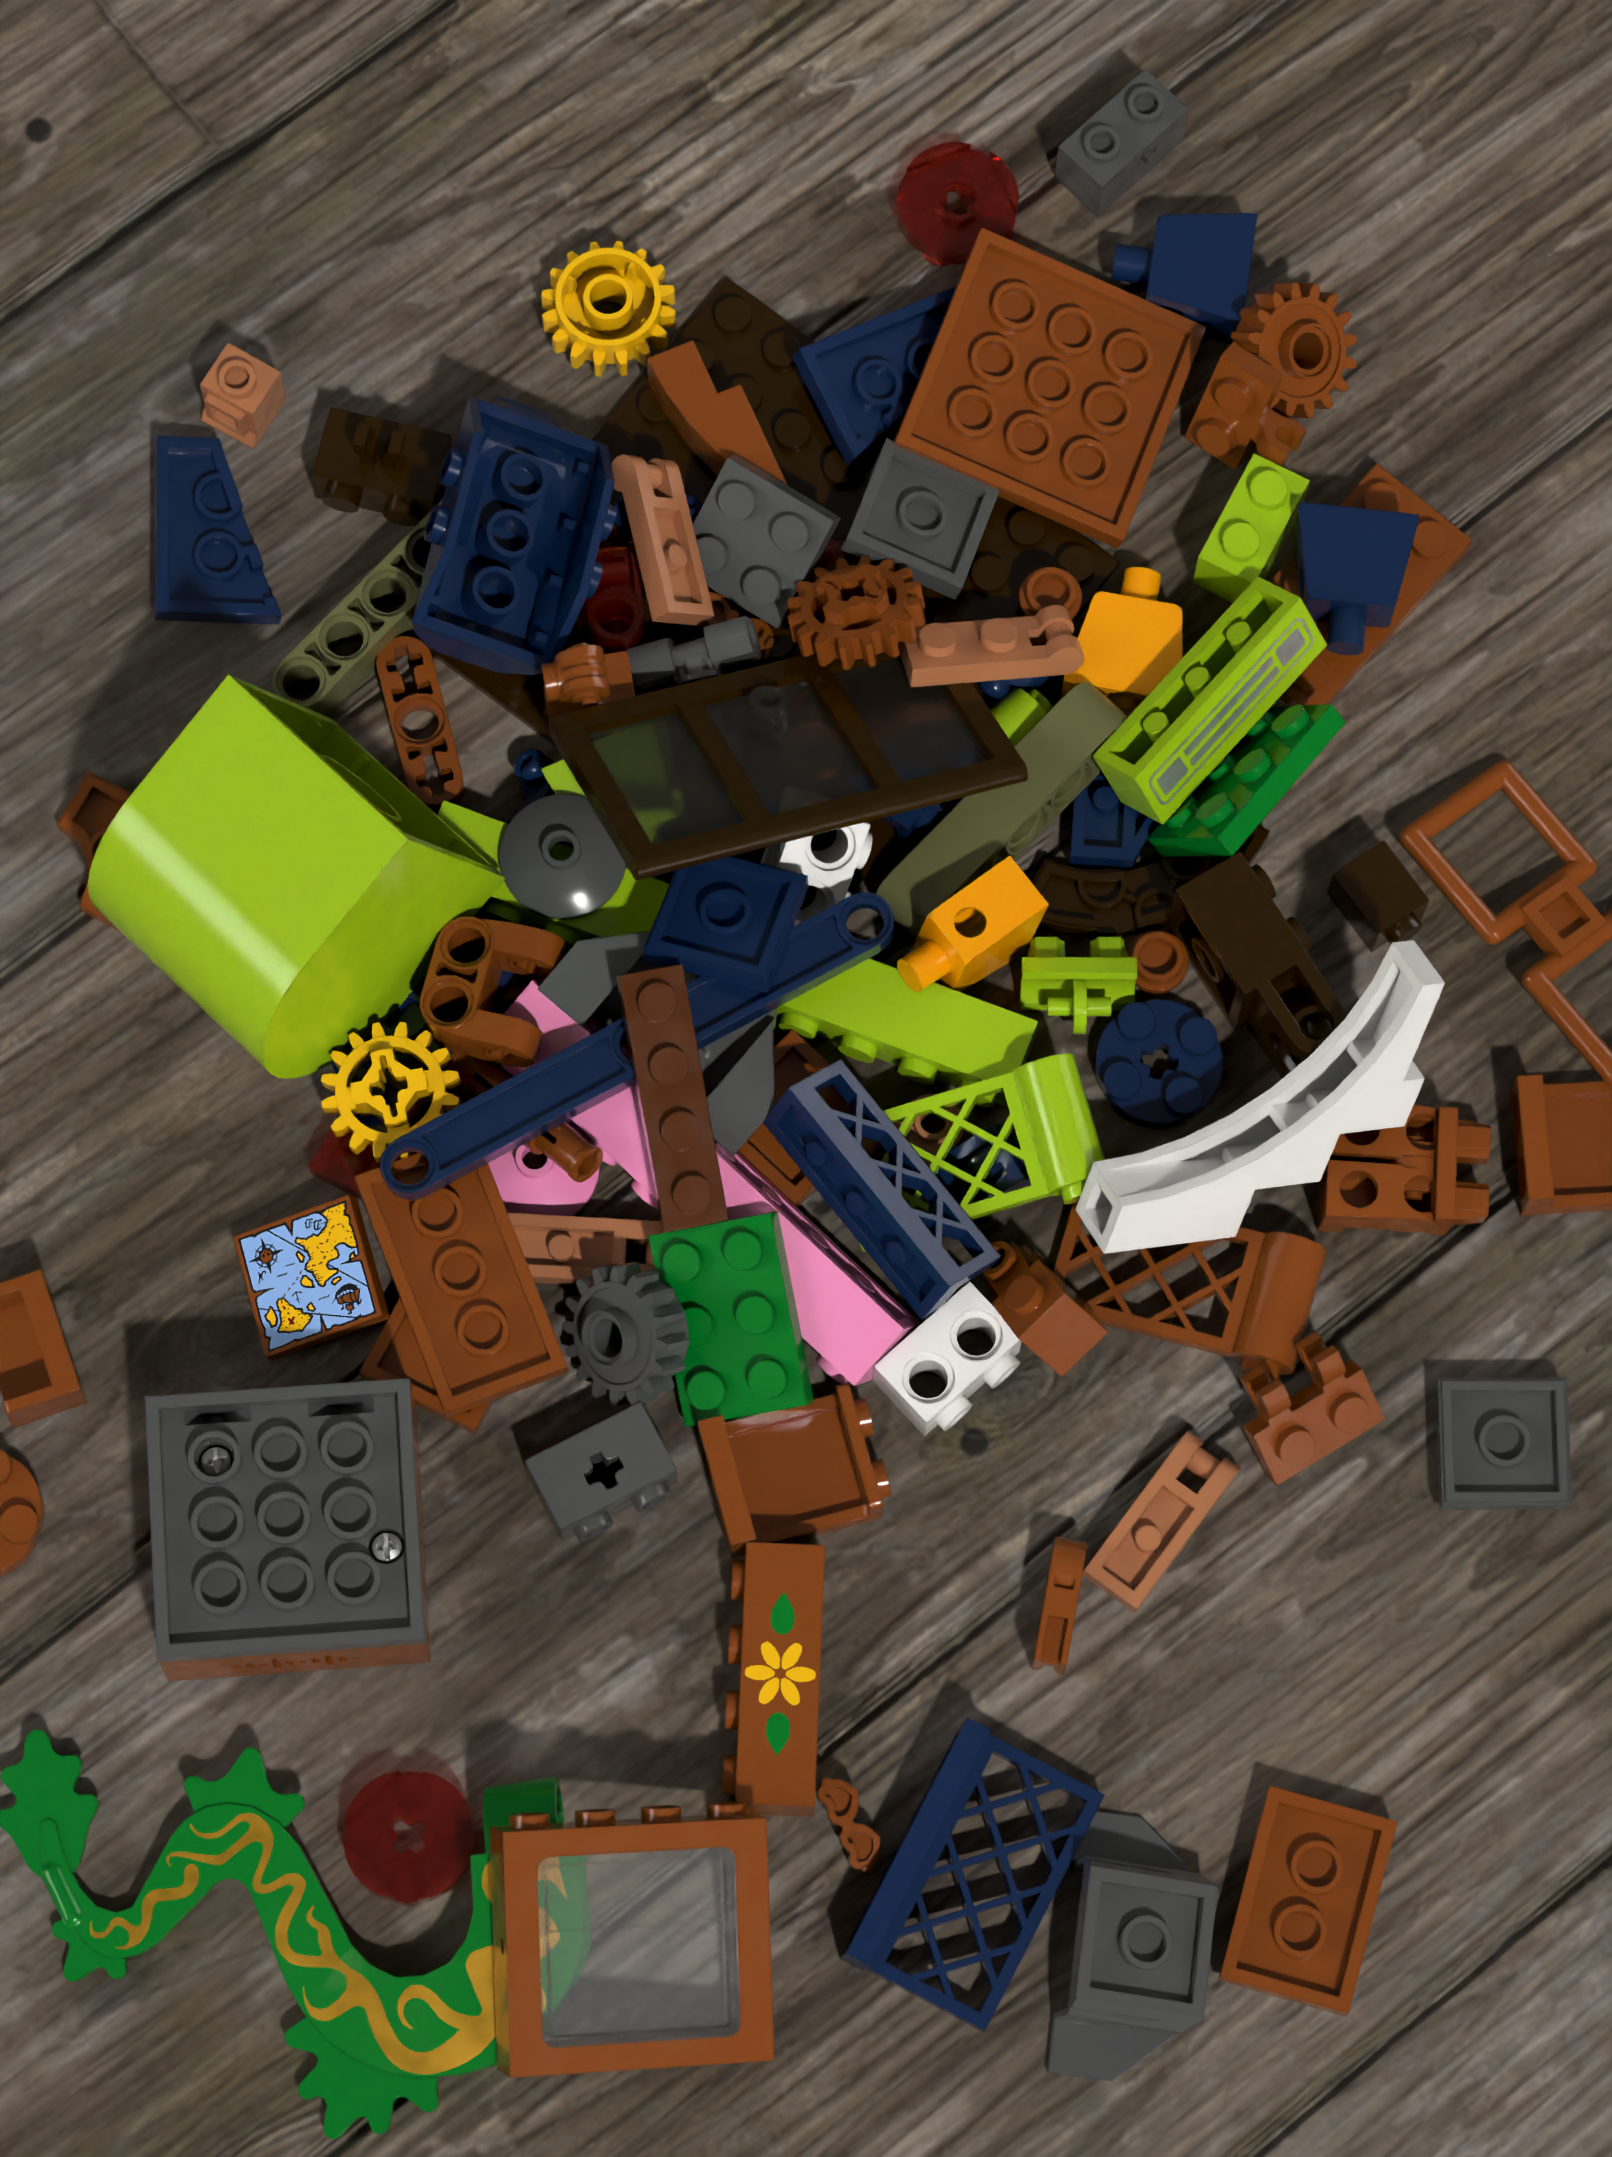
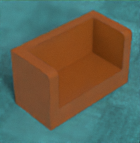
M41 1269L0 1283V1391L4 1400L3 1406L13 1428L87 1403L48 1283Z

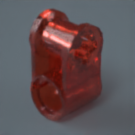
M628 538L626 545L599 547L596 561L603 563L601 580L591 599L586 598L585 600L589 643L601 646L604 654L626 651L628 648L644 644L643 579L633 538ZM612 619H623L631 624L629 629L618 634L609 633L603 630L601 626Z

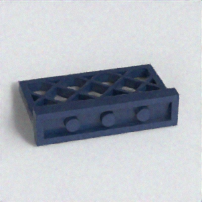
M967 1717L956 1732L840 1959L862 1971L868 1970L984 2032L1105 1795L990 1734V1729ZM992 1754L1017 1767L1024 1792L992 1802L989 1801L981 1775ZM1029 1773L1049 1784L1034 1788ZM975 1788L980 1805L964 1810ZM1062 1790L1084 1802L1073 1826L1048 1833L1037 1796ZM1027 1800L1038 1837L1004 1847L992 1810ZM983 1813L994 1850L960 1861L951 1833L957 1821ZM1067 1837L1056 1858L1051 1841ZM1042 1845L1050 1870L1044 1884L1018 1892L1007 1855ZM945 1847L950 1864L933 1869ZM997 1858L1009 1895L974 1906L963 1868ZM953 1872L965 1909L929 1920L921 1892L928 1879ZM1038 1895L1026 1917L1021 1900ZM1012 1903L1020 1931L1013 1944L988 1951L977 1913ZM915 1905L920 1923L904 1927ZM967 1917L979 1954L944 1965L932 1927ZM923 1931L934 1964L933 1969L909 1975L886 1963L897 1938ZM1008 1954L996 1976L991 1959ZM982 1962L990 1990L979 2012L954 1999L947 1972ZM937 1976L942 1992L923 1983L921 1980Z

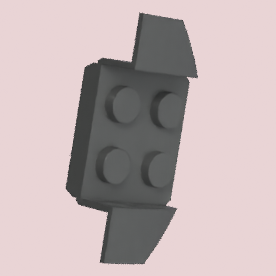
M651 930L585 939L576 942L537 990L580 1026L593 1015L607 1027L623 1018L616 976L666 966L645 961L644 947ZM684 971L686 984L701 976ZM778 1007L698 1050L714 1140L733 1156L762 1124L775 1106L773 1029L776 1027ZM626 1034L622 1041L628 1045V1039Z
M1080 1808L1076 1811V1819L1081 1811ZM1097 1811L1070 1863V1868L1083 1870L1068 2008L1053 2013L1047 2072L1113 2081L1175 2035L1184 2032L1204 2019L1218 1886L1202 1875L1192 1873L1164 1840L1141 1817Z

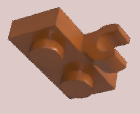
M1232 342L1221 355L1184 438L1234 470L1247 458L1254 442L1259 456L1283 467L1291 449L1296 451L1299 448L1306 430L1297 421L1284 417L1270 409L1285 375Z

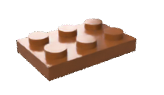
M1269 1786L1218 1980L1347 2016L1350 2011L1398 1821Z

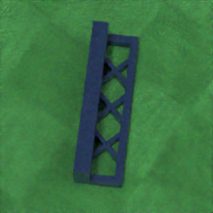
M841 1059L789 1087L763 1121V1124L921 1320L932 1315L944 1305L959 1286L990 1269L1000 1259L999 1253ZM832 1084L849 1104V1114L831 1109L818 1092ZM862 1137L878 1141L888 1152L889 1162L885 1163L872 1159L861 1146ZM902 1186L919 1191L929 1203V1213L911 1208L902 1197ZM942 1236L959 1240L973 1259L959 1267L943 1248Z

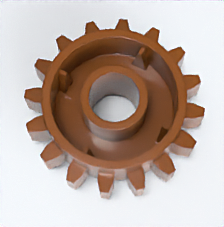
M1277 282L1274 284L1273 291L1259 290L1255 293L1256 303L1250 308H1242L1239 312L1241 320L1236 331L1231 333V339L1234 343L1285 375L1270 409L1287 418H1312L1314 408L1329 410L1333 407L1332 397L1329 392H1346L1348 385L1341 377L1343 369L1356 368L1357 364L1354 359L1346 356V347L1358 342L1357 335L1345 334L1343 327L1352 317L1350 312L1334 310L1338 296L1335 293L1320 292L1319 284Z

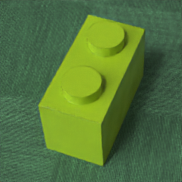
M1254 453L1198 556L1193 584L1234 603L1257 576L1265 580L1295 523L1300 502L1305 501L1310 480Z

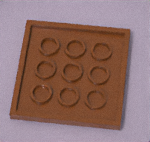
M981 228L975 238L894 439V445L1000 490L998 496L1118 548L1126 536L1205 333L1206 326Z

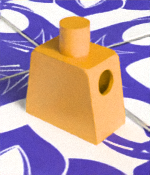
M1129 567L1124 571L1121 594L1103 591L1095 592L1078 636L1084 653V662L1075 672L1064 675L1060 700L1075 686L1088 681L1124 713L1131 714L1183 658L1182 607L1172 603L1157 601L1161 583L1160 573L1145 567Z
M1008 856L926 916L913 945L914 950L897 961L898 971L908 987L915 992L922 991L936 981L939 985L961 992L1024 954L1049 904L1012 857Z

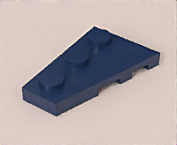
M956 286L799 348L792 357L847 466L905 414Z
M157 436L155 620L279 625L282 615L275 596H272L263 572L264 564L257 544H254L242 512L243 504L219 438Z

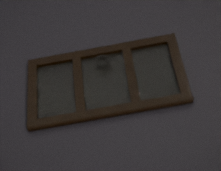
M884 652L876 655V666L869 667L864 659H857L850 670H843L841 659L835 658L830 664L823 667L819 665L817 653L807 657L801 655L558 714L549 718V735L635 880L1025 782L1028 779V770L1025 762L972 683L910 687L901 656L899 655L894 658Z

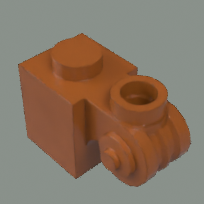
M578 643L558 653L552 663L541 664L548 722L550 716L635 696L628 651L604 654L601 646Z
M1004 1241L992 1243L991 1245L1001 1257L993 1267L983 1272V1275L986 1277L984 1282L991 1289L988 1294L994 1300L991 1304L1016 1337L1062 1377L1108 1331L1085 1301L1044 1265L1045 1259L1037 1250L1033 1249L1031 1251L1025 1245L1020 1246L1014 1241H1011L1009 1244Z

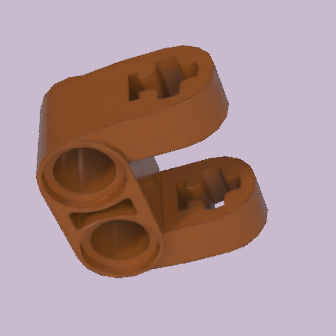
M462 916L451 920L442 928L437 938L420 996V1009L433 1040L440 1047H446L449 1051H455L481 1060L515 1067L533 1066L542 1031L532 1023L512 1016L493 1013L491 1009L502 971L546 979L564 958L568 945L567 942L549 931L511 922ZM480 946L485 949L482 956L476 961L470 963L456 961L458 954L465 948ZM464 1005L468 1007L465 1014L459 1020L453 1022L438 1020L442 1011L449 1006Z

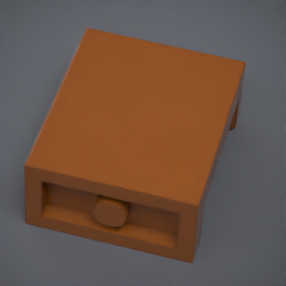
M1543 1074L1517 1076L1510 1089L1509 1100L1520 1215L1612 1211V1087L1608 1086L1605 1081L1543 1084Z
M849 1383L836 1386L834 1394L816 1398L814 1403L806 1406L755 1414L729 1422L724 1421L723 1415L697 1421L698 1438L731 1558L746 1554V1542L787 1544L881 1519L883 1511L882 1499L892 1496L882 1459L871 1461L864 1437L874 1435L867 1402L864 1397L856 1400L853 1399Z

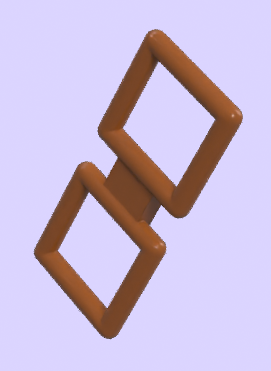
M1507 760L1497 761L1405 826L1400 831L1399 841L1486 943L1491 945L1499 944L1523 927L1546 954L1545 957L1523 973V987L1607 1085L1612 1087V1050L1553 983L1612 939V908L1601 915L1578 888L1579 885L1595 874L1597 870L1596 860L1515 766ZM1499 790H1502L1563 860L1565 865L1495 915L1430 839Z

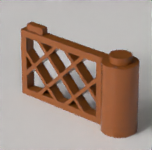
M1078 1203L1072 1205L1053 1273L1066 1283L1067 1276L1070 1273L1092 1262L1108 1290L1085 1303L1103 1325L1233 1358L1242 1364L1240 1372L1243 1375H1246L1260 1365L1267 1369L1273 1382L1279 1378V1375H1291L1294 1372L1298 1358V1352L1294 1345L1303 1340L1327 1253L1325 1247L1315 1241L1285 1232L1264 1233L1240 1226L1236 1237L1185 1243L1187 1247L1156 1264L1146 1248L1138 1249L1137 1251L1147 1269L1115 1285L1099 1258L1105 1254L1098 1245L1093 1248L1082 1229L1083 1221L1075 1210ZM1079 1240L1082 1247L1085 1250V1253L1073 1259L1075 1248ZM1221 1240L1247 1246L1242 1267L1217 1280L1201 1251ZM1193 1256L1210 1285L1178 1302L1162 1273ZM1154 1278L1170 1307L1150 1318L1133 1315L1122 1295ZM1237 1283L1231 1303L1224 1289ZM1216 1294L1228 1314L1222 1338L1195 1331L1184 1311ZM1114 1300L1120 1311L1102 1306ZM1176 1316L1182 1327L1164 1322Z

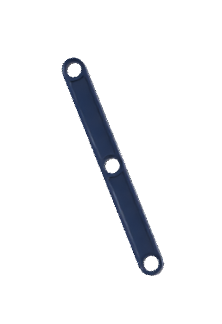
M861 892L851 895L793 926L768 993L705 976H700L687 983L698 1050L880 953L888 946L893 937L894 915L891 906L884 898L874 893ZM862 908L876 911L884 922L881 933L870 940H860L852 936L847 929L846 923L854 911ZM624 1017L394 1140L386 1147L381 1156L380 1169L387 1188L394 1195L406 1200H417L426 1197L636 1084L632 1061L627 1059L620 1050L621 1041L626 1035ZM417 1152L423 1155L429 1162V1170L426 1177L417 1184H402L392 1175V1166L396 1158L403 1153Z

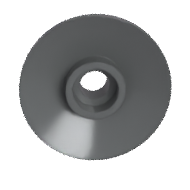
M551 795L527 805L508 825L500 846V868L502 875L506 877L504 881L510 893L526 909L550 919H575L598 910L616 893L626 871L624 860L588 799L577 795ZM560 841L568 842L574 847L572 855L563 861L555 860L550 856L551 847Z

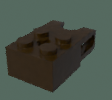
M1240 851L1175 889L1166 928L1184 944L1188 952L1189 963L1233 1030L1235 1031L1246 1024L1280 1077L1284 1078L1298 1066L1292 1061L1290 1052L1299 1060L1304 1061L1340 1025L1347 1015L1345 1009L1311 960L1307 952L1311 949V944L1304 929L1294 917L1284 918L1272 900L1276 897V891L1270 878L1260 865L1255 864L1251 867ZM1326 1019L1330 1022L1331 1027H1332V1031H1331V1029H1330L1328 1023L1326 1022Z

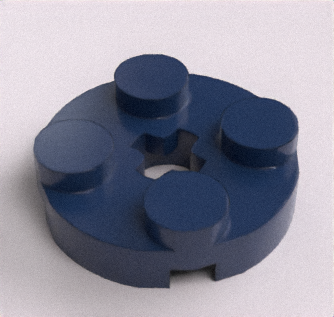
M1149 1000L1143 1003L1133 1002L1122 1008L1119 1015L1104 1029L1095 1055V1078L1099 1088H1102L1104 1096L1112 1103L1111 1107L1120 1117L1141 1127L1168 1129L1180 1125L1182 1120L1193 1117L1211 1103L1222 1076L1223 1054L1217 1040L1215 1026L1193 1009L1167 1000ZM1155 1050L1168 1052V1059L1176 1062L1177 1069L1176 1071L1165 1070L1162 1079L1152 1078L1149 1076L1150 1066L1141 1063L1143 1055H1153Z

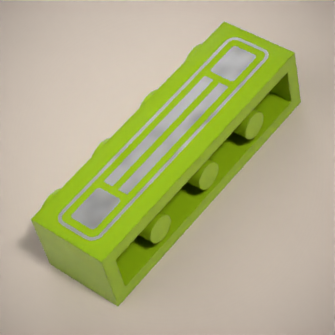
M1257 576L1096 751L1093 758L1122 803L1163 825L1327 646V643L1301 597Z

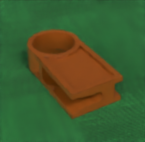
M1055 1536L1032 1669L1039 1670L1043 1665L1055 1667L1058 1674L1064 1675L1069 1656L1087 1542Z

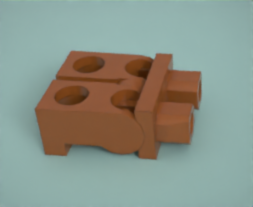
M1413 1105L1407 1122L1403 1127L1340 1134L1319 1182L1317 1231L1343 1232L1345 1228L1446 1235L1452 1224L1483 1223L1489 1212L1488 1184L1456 1182L1457 1163L1483 1165L1487 1163L1491 1148V1126L1468 1120H1458V1108L1439 1106L1438 1109L1427 1106Z

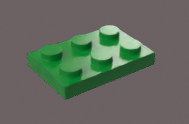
M1298 704L1294 706L1270 707L1163 825L1159 824L1147 839L1162 857L1233 856L1346 722L1332 704Z
M778 1211L650 1235L649 1241L655 1270L659 1273V1279L676 1292L675 1295L683 1307L688 1325L689 1346L684 1359L686 1367L684 1371L675 1374L685 1427L697 1425V1421L723 1415L724 1420L814 1403Z

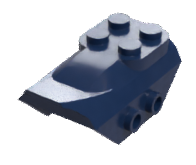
M499 395L489 403L469 396L456 448L451 447L448 450L439 472L438 483L446 486L441 506L438 504L434 506L426 524L424 541L430 542L431 547L411 623L415 634L427 647L438 653L496 673L542 674L541 664L552 663L555 656L563 650L586 598L591 599L601 580L603 563L596 561L600 541L605 542L609 537L617 514V507L610 504L615 479L607 445L574 434L566 420Z

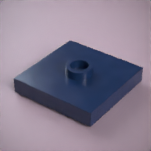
M734 856L675 870L644 947L645 961L663 966L683 964V969L686 972L768 993L809 888L808 875Z

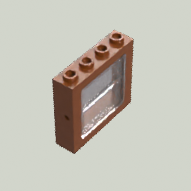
M733 1801L707 1803L706 1815L681 1816V1806L678 1805L641 1807V1818L621 1820L615 1819V1809L576 1810L575 1822L550 1823L549 1813L546 1812L509 1814V1826L490 1827L497 2070L510 2078L774 2061L766 1817L751 1812L746 1813V1802Z

